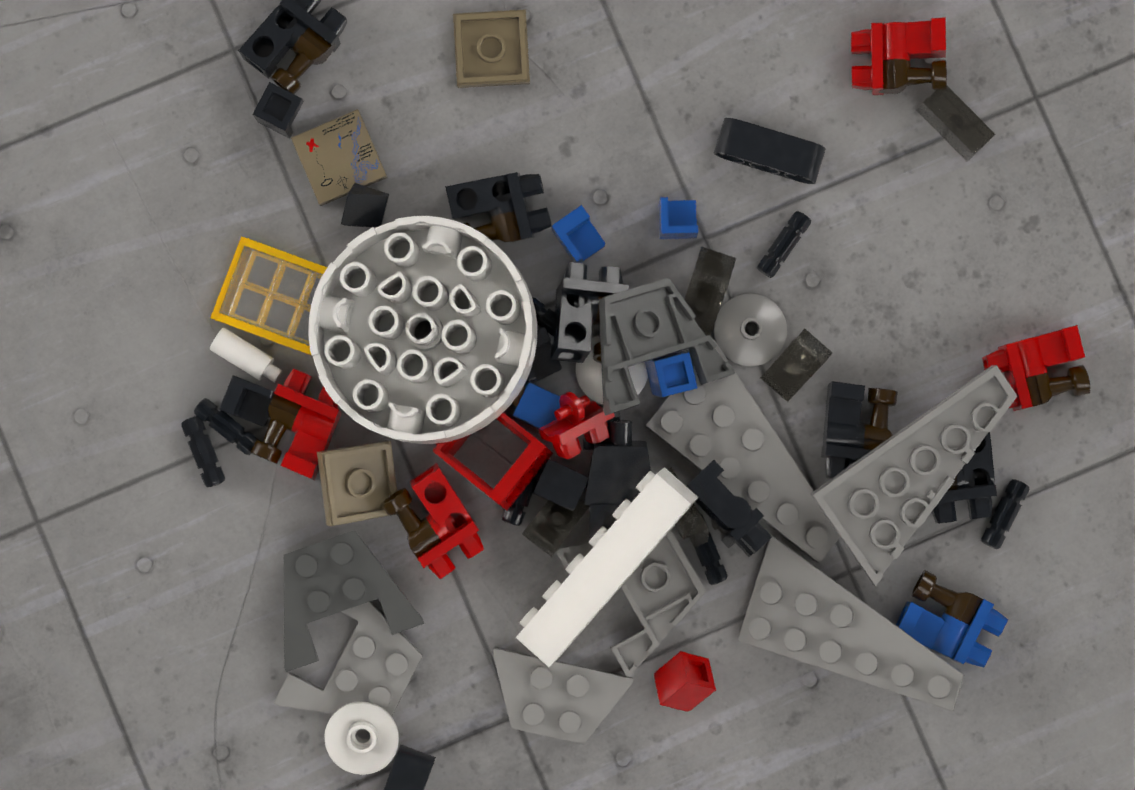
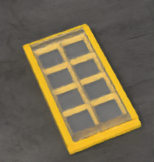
M241 236L210 318L312 356L308 336L310 309L316 288L327 267Z

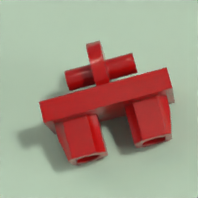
M566 392L559 399L561 408L554 411L556 420L539 428L541 439L552 442L559 457L571 459L582 451L578 440L580 435L584 434L586 442L592 444L600 443L610 437L607 421L615 417V414L605 416L603 408L595 401H590L586 395L578 398L574 393Z

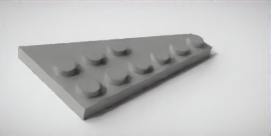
M717 344L715 349L724 362H727L728 359ZM693 365L697 389L670 395L646 424V427L701 471L715 460L724 469L717 478L734 496L744 498L751 506L752 511L757 508L764 515L762 519L817 563H820L840 536L811 496L814 490L737 373L735 372V374L701 385Z
M997 365L990 366L811 493L813 499L874 586L878 585L884 577V572L904 550V545L916 529L922 526L955 481L953 479L962 467L971 460L976 448L988 432L991 433L1017 398V394Z
M772 536L769 540L739 634V642L954 711L964 674L784 545L777 538Z

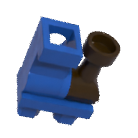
M924 570L911 596L922 602L930 597L946 607L942 617L925 610L913 602L907 601L895 625L935 652L961 664L967 662L984 668L992 650L979 644L976 640L982 629L999 637L1008 619L993 609V603L972 593L955 592L936 584V575Z

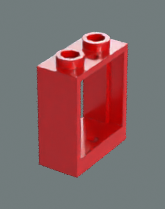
M502 413L496 420L528 446L495 488H492L454 457L470 435L449 442L435 443L437 446L433 449V452L506 511L553 454L543 443L505 413Z

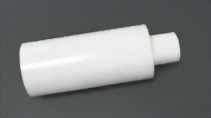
M222 328L210 346L212 352L259 381L266 377L276 383L282 374V370L273 365V357L226 328Z

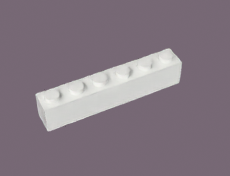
M665 467L656 475L652 471L646 474L636 486V489L640 491L639 495L633 502L626 498L612 514L617 519L609 529L602 526L588 542L593 546L590 552L585 557L579 553L565 569L570 574L561 584L556 580L543 594L542 597L547 602L538 611L533 607L520 621L519 624L524 628L516 638L548 667L559 659L699 498Z

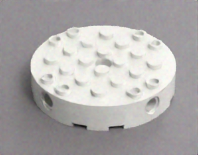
M433 216L398 218L377 228L372 227L348 243V247L333 263L329 264L321 277L314 293L309 315L308 336L310 352L319 374L318 377L332 400L354 421L367 429L395 440L416 444H435L460 439L477 432L498 418L511 405L524 386L532 368L537 346V318L533 299L524 278L511 259L493 241L474 228L458 221ZM422 321H429L432 331L426 338L416 339L414 335L416 326Z

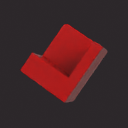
M680 651L654 673L658 698L662 706L688 712L716 691L709 658Z

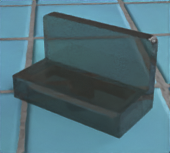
M948 86L947 90H936L916 110L966 161H969L995 135Z

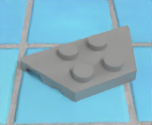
M494 648L493 657L511 728L585 744L633 682L632 677L627 678V676L555 661L548 667L536 656Z

